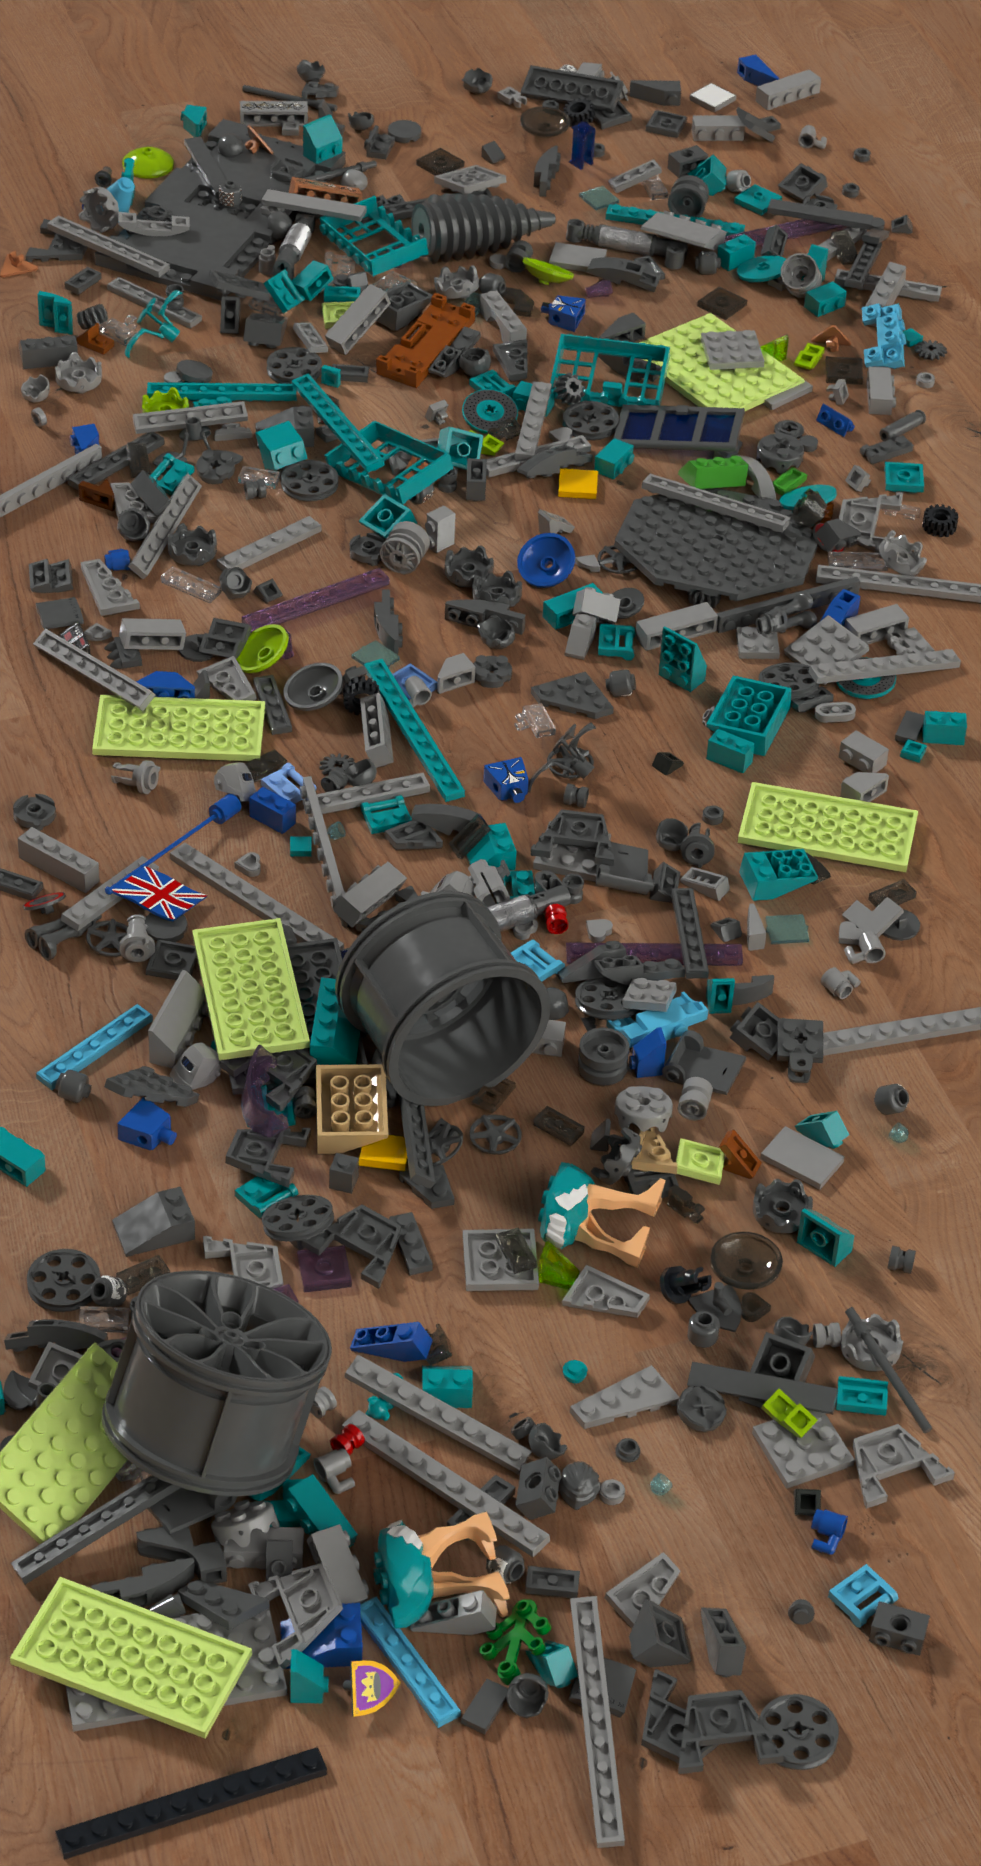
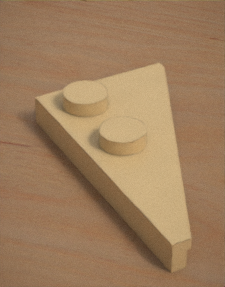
M651 1127L645 1132L640 1131L639 1136L642 1149L637 1157L633 1158L632 1169L643 1172L653 1171L677 1174V1163L671 1160V1153L665 1147L666 1144L660 1134L657 1135L655 1133V1127Z

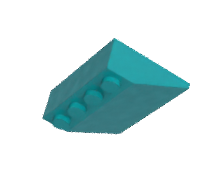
M733 675L706 723V727L713 732L720 729L755 743L754 754L765 756L791 708V688Z

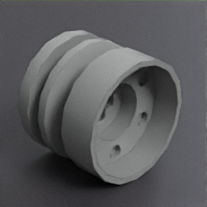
M796 253L784 261L781 267V277L787 290L793 296L805 298L807 291L821 286L822 275L811 256L804 253Z
M409 521L399 522L393 527L380 549V557L390 570L401 574L412 573L416 570L430 546V538L427 532L416 523Z

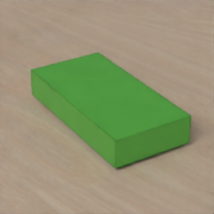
M791 467L773 481L775 492L783 496L787 492L796 489L807 480V474Z

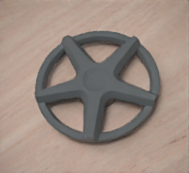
M614 545L604 546L598 554L597 560L599 565L611 573L625 574L637 569L635 566L632 569L624 570L627 562H632L622 553L615 552L613 549L617 548ZM605 552L611 555L610 558L601 560V557ZM611 563L614 567H618V570L607 568L604 564Z
M560 745L559 748L548 755L547 762L552 760L572 768L570 763L575 757L569 754L565 746ZM577 747L581 754L587 757L589 762L594 765V760L589 751ZM562 753L563 758L552 759L555 754ZM552 766L549 768L554 774L563 778H580L579 775H569L570 772L563 770V774L555 771Z
M114 919L98 922L88 928L86 934L87 943L95 952L101 955L111 957L122 956L119 951L120 940L127 933H116V926L126 931L128 926L116 922ZM109 925L107 932L96 929L101 926ZM91 934L102 938V941L95 947L90 940ZM104 947L116 948L119 953H108L101 951V949Z
M484 1114L472 1124L469 1135L473 1145L480 1151L488 1154H505L514 1150L519 1145L522 1132L514 1118L511 1119L503 1115L486 1116ZM490 1120H502L505 1123L495 1126ZM483 1122L487 1131L474 1133L475 1128ZM513 1126L517 1131L518 1137L514 1138L506 1134L505 1131ZM486 1138L490 1143L489 1150L479 1146L475 1139ZM504 1141L514 1144L508 1149L496 1151L497 1146Z
M446 1123V1125L437 1127L428 1133L431 1154L434 1153L440 1159V1161L433 1162V1166L445 1163L459 1151L463 1143V1133L457 1126ZM449 1130H454L459 1134L456 1137L446 1138ZM442 1131L438 1138H430L434 1134ZM458 1142L455 1150L446 1157L445 1153L450 1149V1144Z

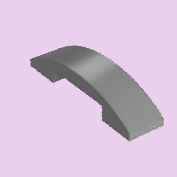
M118 212V225L141 235L171 236L190 229L189 217L172 216L171 222L139 220L136 219V213Z
M728 453L727 458L739 456L748 464L747 473L755 482L751 489L759 499L770 498L776 500L773 482L762 464L748 456Z

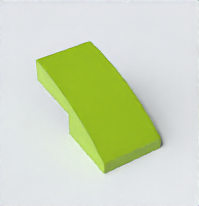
M807 343L804 350H801L794 365L812 370L822 358L825 347Z
M488 434L485 438L483 437L481 454L495 455L503 447L504 443Z
M780 1388L761 1407L776 1422L800 1439L818 1421L800 1403L798 1405L794 1403Z

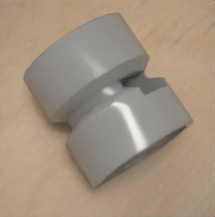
M691 1077L684 1082L678 1103L679 1114L684 1118L697 1121L707 1115L713 1087L709 1081L700 1077Z

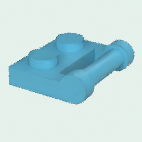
M531 940L511 952L516 961L531 968L541 981L555 973L558 974L557 972L565 968V964L561 960H556L549 955L535 940Z
M867 1564L829 1590L828 1597L850 1617L852 1623L858 1628L866 1624L867 1619L876 1613L879 1601L893 1604L898 1600L897 1592ZM877 1591L882 1594L861 1611L856 1607Z

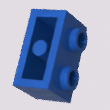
M265 787L260 788L249 797V814L251 818L281 834H284L296 824V804Z

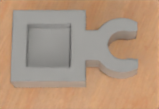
M510 86L499 91L497 94V98L506 104L513 103L517 108H521V103L527 105V98L521 96L520 92Z

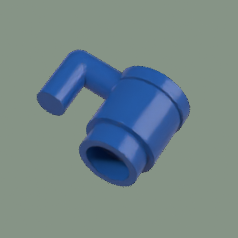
M110 550L108 554L104 555L105 565L109 570L130 569L128 567L130 564L128 550Z
M817 1509L812 1520L811 1529L829 1536V1540L826 1543L814 1539L812 1549L829 1555L834 1554L839 1541H841L844 1535L848 1516L826 1509L824 1511Z

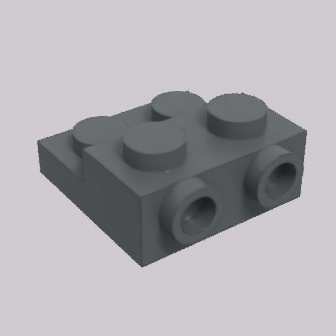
M802 163L778 184L780 191L802 203L807 197H816V195H819L828 187L825 175L814 171L811 167L805 166Z
M757 1002L753 1008L748 1006L740 1016L743 1018L742 1022L737 1020L730 1029L733 1033L729 1038L746 1051L751 1047L769 1061L777 1051L778 1017Z

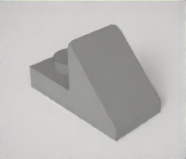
M542 509L538 511L539 532L541 534H557V532L563 533V531L572 533L575 528L564 517Z

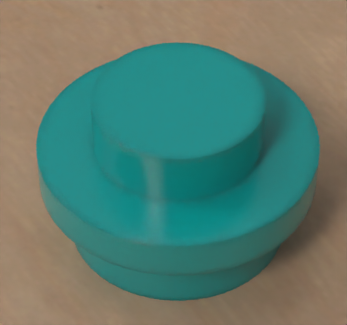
M579 1360L568 1361L563 1366V1375L570 1383H580L587 1376V1366Z

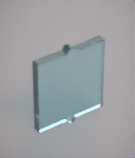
M604 186L579 193V197L594 210L608 208L609 204H618L620 201Z
M376 640L367 646H362V649L356 651L351 656V658L363 666L364 663L383 659L387 667L390 668L392 664L400 660V656Z
M803 914L766 916V932L769 933L771 944L809 942L808 926L805 924Z

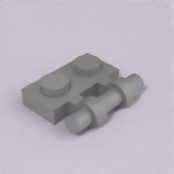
M915 627L899 631L897 636H893L891 633L885 635L887 644L891 649L897 651V655L935 651Z

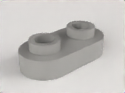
M849 702L821 703L816 706L815 718L822 723L848 722L855 718L856 707Z

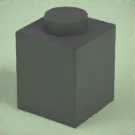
M336 1153L329 1169V1189L352 1194L359 1177V1158Z

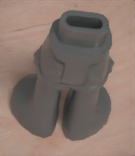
M801 592L789 604L781 607L775 606L772 610L762 614L760 618L756 619L758 633H783L788 628L798 625L804 629L814 627L817 624V617L811 611H803L787 618L789 613L812 607V596L808 592Z
M102 915L79 931L62 922L61 918L43 925L33 926L25 930V939L31 948L39 947L42 957L49 961L57 955V944L66 939L81 936L89 927L96 924V921L101 919Z

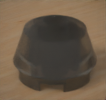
M809 488L805 492L807 496L799 499L791 511L793 514L790 517L796 524L811 528L823 519L827 504L818 491L814 492Z

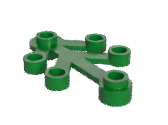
M531 1599L518 1601L513 1607L510 1616L501 1623L496 1622L495 1630L486 1631L490 1640H499L494 1644L487 1642L479 1649L483 1659L490 1661L497 1656V1653L509 1645L506 1659L499 1664L497 1671L504 1685H510L516 1676L521 1675L516 1661L522 1642L528 1646L534 1656H538L546 1650L542 1638L534 1637L525 1629L526 1624L531 1623L538 1635H545L551 1630L548 1619L537 1615V1605ZM515 1624L514 1628L511 1631H509L506 1635L500 1638L503 1635L504 1631H506Z

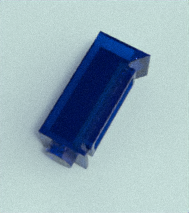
M581 122L572 127V158L569 163L580 170L584 168V162L589 165H593L596 129L586 122Z

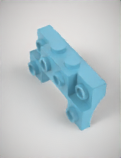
M879 303L862 307V322L864 326L877 324L878 346L864 349L866 368L884 366L896 369L904 367V344H906V338L903 330H905V324L902 319V310L899 303L882 308Z
M681 992L680 997L672 999L667 1012L646 1010L636 1014V1021L631 1017L614 1021L607 1019L606 1026L621 1032L627 1038L630 1045L629 1048H632L659 1027L662 1028L666 1041L682 1036L688 1030V1026L707 1020L708 1009L702 1001H694L685 992Z

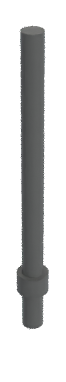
M243 85L242 89L244 92L284 101H307L308 106L315 107L317 110L320 103L319 99L316 101L248 85ZM327 103L331 111L336 112L337 105Z
M362 161L354 166L302 179L323 181L343 176L350 169L366 172L367 169L376 167L377 163L376 161Z
M853 1307L847 1309L845 1313L854 1326V1332L858 1338L863 1339L924 1434L931 1431L932 1426L870 1334L871 1329L867 1323L861 1320Z

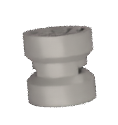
M838 1322L830 1323L829 1325H823L822 1323L813 1324L812 1336L815 1348H823L825 1345H830L831 1347L841 1346V1329Z

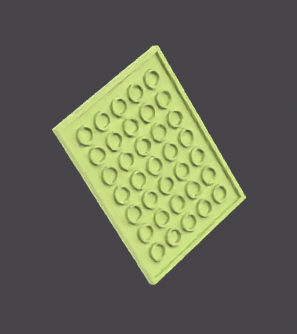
M712 313L639 342L670 347V360L665 382L698 407L745 408V411L763 404L765 399L800 385L805 381L762 349L764 367L710 370L701 342V333L735 331ZM652 360V363H655L656 365H663V362ZM735 415L711 416L721 422Z

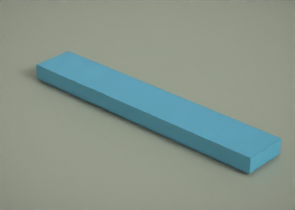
M136 1004L38 1071L36 1079L49 1089H55L61 1073H65L67 1070L81 1071L152 1022L153 1015Z
M374 1597L360 1604L361 1624L437 1728L460 1717L461 1710L402 1630L393 1627L391 1616L379 1599Z

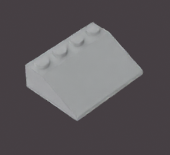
M665 210L664 214L657 212L641 226V230L718 251V246L724 243L727 231L721 230L722 226L712 224L709 227L706 226L705 221L696 219V222H691L690 217L680 215V218L674 217L673 212Z

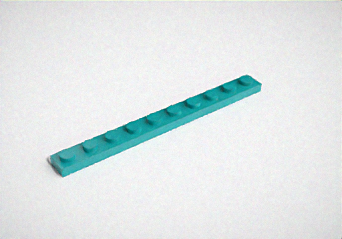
M309 374L292 380L293 387L312 406L316 414L367 473L385 466L384 459Z
M378 659L364 663L368 678H371L372 682L375 680L377 685H379L380 694L386 707L444 801L449 802L465 797L463 786L384 660Z

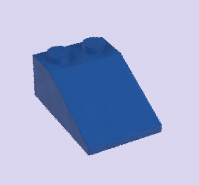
M343 1603V1610L302 1653L321 1663L324 1667L350 1666V1661L362 1660L363 1644L360 1603ZM290 1619L280 1622L281 1640L293 1634L295 1630Z

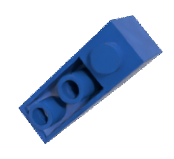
M757 55L742 57L738 60L737 73L749 83L760 86L779 79Z
M843 589L832 600L821 620L829 615L845 627V620L847 618L858 615L861 596Z
M420 1322L356 1329L350 1349L351 1351L409 1362L426 1360L433 1340Z

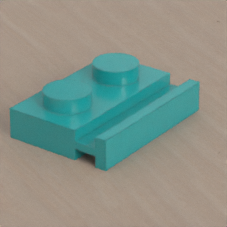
M838 1377L836 1410L886 1416L888 1381Z

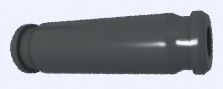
M916 410L880 430V438L883 441H887L920 426V424L926 421L925 413L921 410Z

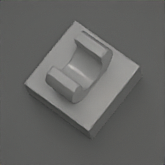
M838 379L835 385L831 384L826 389L828 392H833V394H830L829 400H835L836 405H843L849 396L845 379Z
M445 399L429 405L425 415L429 422L436 420L438 425L446 423L444 418L448 417L446 413L448 404Z
M854 465L845 481L856 491L861 492L864 486L868 487L871 479H869L870 475L860 466Z

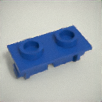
M822 404L816 421L845 437L846 432L854 430L855 425H853L851 419L826 404Z

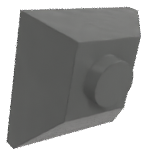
M648 1599L644 1601L629 1635L633 1658L650 1668L690 1663L691 1656L682 1617Z

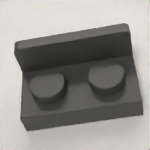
M375 125L369 133V138L365 140L364 149L367 150L366 157L386 160L395 143V137L379 134V126Z

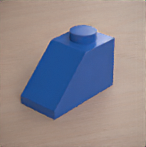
M661 1027L653 1030L633 1046L632 1056H629V1066L631 1070L634 1069L636 1078L663 1075L662 1070L665 1063L667 1043Z

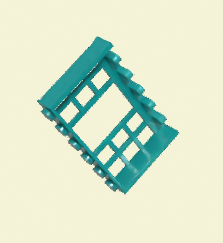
M376 196L355 203L356 205L366 206L367 212L363 218L369 216L373 219L364 224L359 221L330 216L320 217L321 225L319 228L321 233L373 277L417 259L422 255L429 254L427 239L425 237L420 239L418 234L412 236L410 227L403 229L402 221H395L393 213L386 214L383 205L377 207ZM353 222H355L358 225L357 227H354L352 229H347L345 227V225H348ZM375 223L381 226L372 231L368 228V226ZM341 228L344 232L339 233L336 229ZM360 229L367 232L359 236L353 234V232ZM383 230H386L398 240V242L366 255L352 244ZM349 235L352 239L347 240L344 236ZM401 244L404 245V246H402V247H400V248H398V249H395V250L392 249V248L397 247V246H399V245H401ZM387 250L389 251L388 253H385V254H383V255H380V256L378 255V254H380V253H382V252H384V251H387Z
M561 334L550 381L552 384L551 389L556 388L554 383L558 380L559 376L565 375L559 373L561 364L574 365L572 375L577 374L578 366L591 367L589 377L578 376V380L588 381L587 389L583 390L585 395L581 398L580 402L597 401L618 407H623V405L660 406L670 360V347ZM564 350L577 351L575 361L562 359ZM581 352L594 353L593 362L579 361ZM598 354L631 358L624 392L620 394L619 400L610 399L609 393L605 391L602 393L590 392ZM634 359L648 360L646 369L633 368ZM652 360L663 362L661 371L650 370ZM632 372L645 374L643 383L630 382ZM649 374L660 376L659 385L647 384ZM629 386L642 388L641 396H627ZM646 389L657 390L656 399L645 398Z
M377 421L371 422L359 432L370 444L376 440L383 442L375 450L384 459V462L400 450L420 460L384 484L380 478H371L366 470L361 473L358 472L356 468L361 465L358 461L350 467L345 466L344 463L349 459H356L342 443L324 455L326 463L331 465L339 476L382 496L386 494L402 505L450 470H453L452 459L448 452ZM388 445L395 448L388 454L381 452ZM424 462L430 463L422 470L417 468ZM411 471L416 472V474L409 479L404 477ZM398 480L404 482L396 489L393 486Z

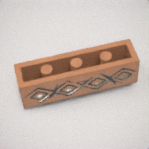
M292 177L288 192L351 204L360 202L363 196L358 188Z

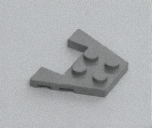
M898 492L893 496L883 494L877 498L868 499V497L843 500L839 520L862 533L857 538L856 544L880 553L879 545L885 537L874 536L880 509L900 511L903 492Z
M203 1236L205 1259L230 1256L233 1275L258 1282L277 1291L283 1289V1278L277 1246L247 1242L244 1245L233 1243L231 1239L224 1238L223 1241L212 1240L211 1236Z
M899 1424L853 1439V1450L866 1509L887 1502L888 1495L878 1480L920 1466L933 1486L954 1479L955 1472L950 1467H944L936 1455L926 1452L921 1447V1443Z
M323 1563L292 1571L291 1575L283 1577L276 1575L269 1577V1580L259 1583L254 1581L248 1584L251 1594L268 1598L269 1601L281 1594L295 1630L293 1634L272 1646L277 1662L283 1669H286L291 1664V1649H297L302 1652L343 1610L328 1569Z

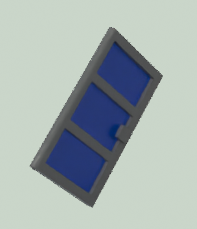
M623 405L614 438L633 445L634 449L736 452L745 416V408L688 407L687 405Z

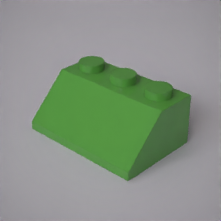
M731 456V458L714 457V459L698 458L688 461L678 471V475L690 486L698 489L745 486L748 464L739 456Z

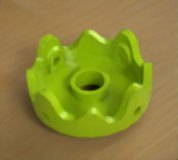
M175 387L170 388L167 393H161L157 390L150 399L145 394L142 398V413L189 408L187 397L182 399Z

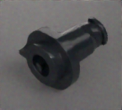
M682 1266L668 1267L664 1269L660 1277L661 1292L668 1302L675 1305L687 1302L692 1294L700 1290H708L712 1284L711 1275L698 1277V1274L703 1271V1267H698L695 1270H686Z

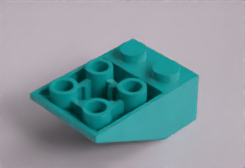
M664 626L658 675L692 692L705 681L707 664L697 643Z
M804 849L744 853L739 870L753 901L775 899L818 880V876Z

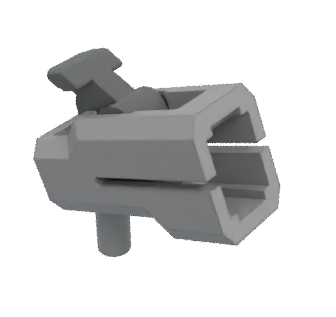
M480 859L468 867L471 874L469 877L475 886L473 891L476 897L487 907L495 905L489 891L490 889L498 904L510 899L503 880L505 876L508 877L510 875L505 860H502L500 867L496 868L495 866H489L484 859Z

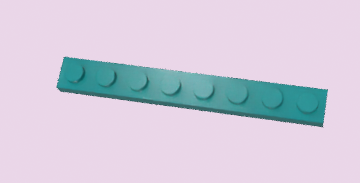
M609 204L606 219L643 225L657 211ZM674 214V217L680 218V215ZM690 217L691 222H696V219L705 221L706 226L709 227L712 224L722 226L721 230L727 231L725 238L734 239L745 232V225L737 222L729 223L703 217Z
M147 383L149 399L157 390L161 393H167L170 388L175 387L182 399L187 397L188 400L192 401L217 399L221 396L230 397L231 401H297V390L293 387V384Z

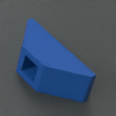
M155 671L136 681L151 690L156 695L155 697L195 698V686L177 672Z

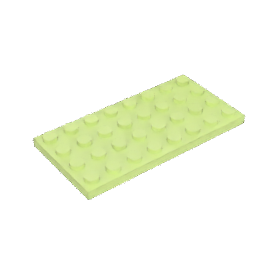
M100 695L92 753L93 755L260 762L265 701L154 697L144 711H141L116 695Z
M752 782L737 843L776 850L804 849L809 856L906 872L918 811Z
M281 918L192 930L219 1060L310 1048L309 1035Z
M95 1342L0 1451V1509L39 1544H42L77 1522L128 1460L108 1439L101 1417L105 1399L111 1387L118 1363Z
M59 1577L11 1655L10 1664L199 1737L206 1738L251 1658L252 1649Z

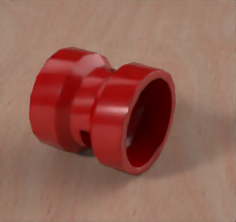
M552 904L546 907L544 915L548 932L551 934L564 933L568 929L565 907L561 904Z
M348 1424L342 1429L341 1434H336L330 1439L332 1450L338 1451L343 1448L349 1456L352 1455L354 1449H359L365 1443L363 1433L353 1424Z

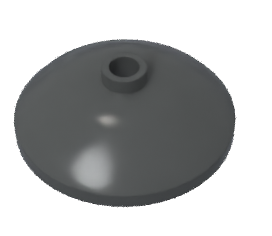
M329 663L307 665L296 671L288 679L284 687V697L287 703L297 710L313 711L330 704L341 692L344 683L342 673L336 666Z

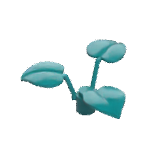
M174 290L160 308L157 315L160 316L161 314L165 320L163 323L150 313L156 298L150 300L147 307L141 312L137 323L139 324L147 314L160 325L158 331L161 333L141 328L128 342L125 348L126 357L129 358L131 348L144 333L158 336L161 339L165 337L171 343L176 339L180 330L173 326V323L169 321L164 313L168 303L178 295L183 294L181 291Z

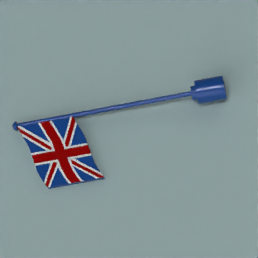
M227 794L209 807L210 817L111 887L107 886L105 893L108 895L113 893L130 900L163 919L169 921L178 919L204 900L207 895L192 890L168 875L147 866L209 822L214 821L218 824H223L241 811L239 799L233 794Z

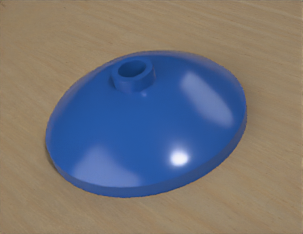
M539 534L528 540L521 548L517 560L519 573L528 584L535 587L547 588L558 585L572 572L576 559L575 551L571 543L559 534Z

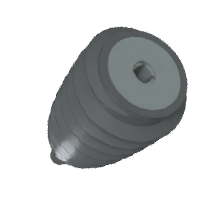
M446 193L440 197L437 194H432L423 203L415 205L411 218L412 236L418 234L420 239L424 237L427 239L429 254L422 255L421 257H427L431 264H436L439 257L443 262L447 263L451 257L456 261H460L464 254L468 259H472L476 252L479 256L483 257L488 249L494 254L498 251L500 245L503 249H508L512 239L515 242L521 240L523 235L529 237L531 232L550 227L555 224L556 217L551 212L538 211L534 208L527 209L522 203L515 204L511 199L502 200L499 196H492L490 198L486 194H481L477 197L472 193L466 196L457 193L452 196Z

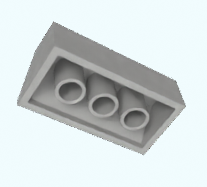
M182 970L148 1030L150 1063L168 1068H173L187 1047L192 1045L195 1032L201 1029L204 1016L209 1014L204 988L185 970Z

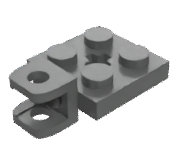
M778 1018L777 1061H788V1078L790 1082L808 1083L813 1063H823V1021ZM803 1038L805 1040L803 1041V1044L798 1043V1040L794 1039ZM802 1072L803 1076L798 1077L795 1075V1073Z

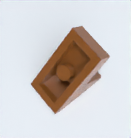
M99 322L76 338L78 345L103 355L114 347L113 339L99 334Z
M735 1130L728 1131L719 1146L726 1155L723 1170L748 1179L754 1178L762 1162Z

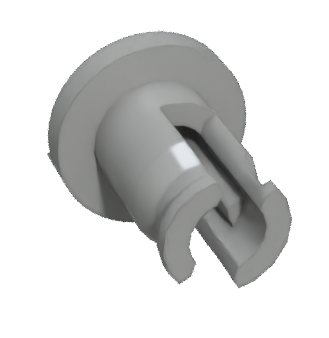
M144 760L140 765H122L116 762L113 768L133 772L132 778L111 776V780L113 783L121 782L125 785L137 786L139 793L149 794L158 783L161 768L149 760Z
M132 915L127 919V935L121 939L119 944L120 954L132 962L146 961L155 953V942L147 934L146 917L143 915Z

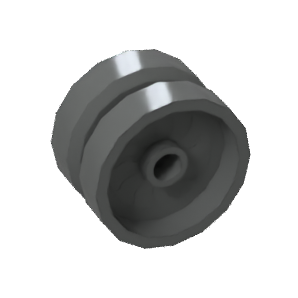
M691 175L678 178L674 182L668 198L670 212L677 215L699 218L703 214L709 198V190L706 183L702 179Z
M602 1027L586 1032L582 1036L579 1045L578 1070L580 1075L586 1081L595 1085H613L621 1081L625 1077L628 1068L630 1045L627 1038L621 1032L611 1028Z

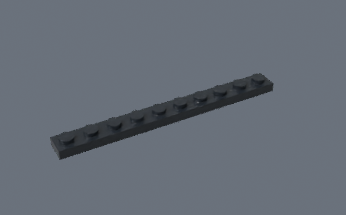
M316 1747L55 1831L56 1839L65 1860L326 1776L327 1767L319 1748Z

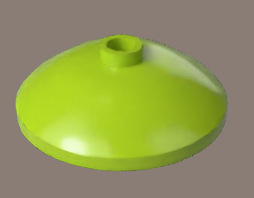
M155 147L134 149L126 154L122 160V166L125 171L124 159H134L133 176L144 179L162 177L171 172L174 167L172 156L166 151Z
M528 257L523 258L524 266L533 276L539 278L538 282L549 285V282L562 283L574 277L572 272L551 263Z
M276 624L266 625L251 632L242 652L236 659L244 673H258L273 666L286 651L289 641L288 633L282 626Z

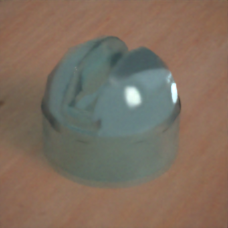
M339 821L331 824L327 829L331 839L338 840L346 836L344 826Z
M898 1122L890 1131L889 1138L897 1143H903L908 1138V1129Z
M657 1473L650 1483L651 1491L657 1496L665 1495L673 1487L671 1481L661 1473Z

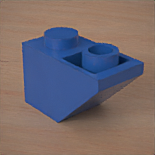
M95 424L72 427L73 435H70V443L72 447L74 446L75 455L96 443L99 445V433Z

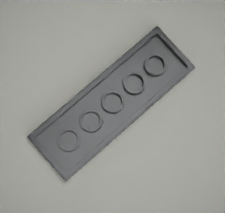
M531 65L520 93L524 97L545 101L554 100L562 104H568L569 101L573 102V99L577 101L578 98H581V100L586 98V100L589 99L593 103L594 109L614 112L624 83L620 80Z

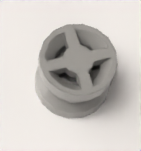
M321 1387L317 1390L310 1411L317 1418H322L327 1410H333L337 1407L336 1398L328 1388Z

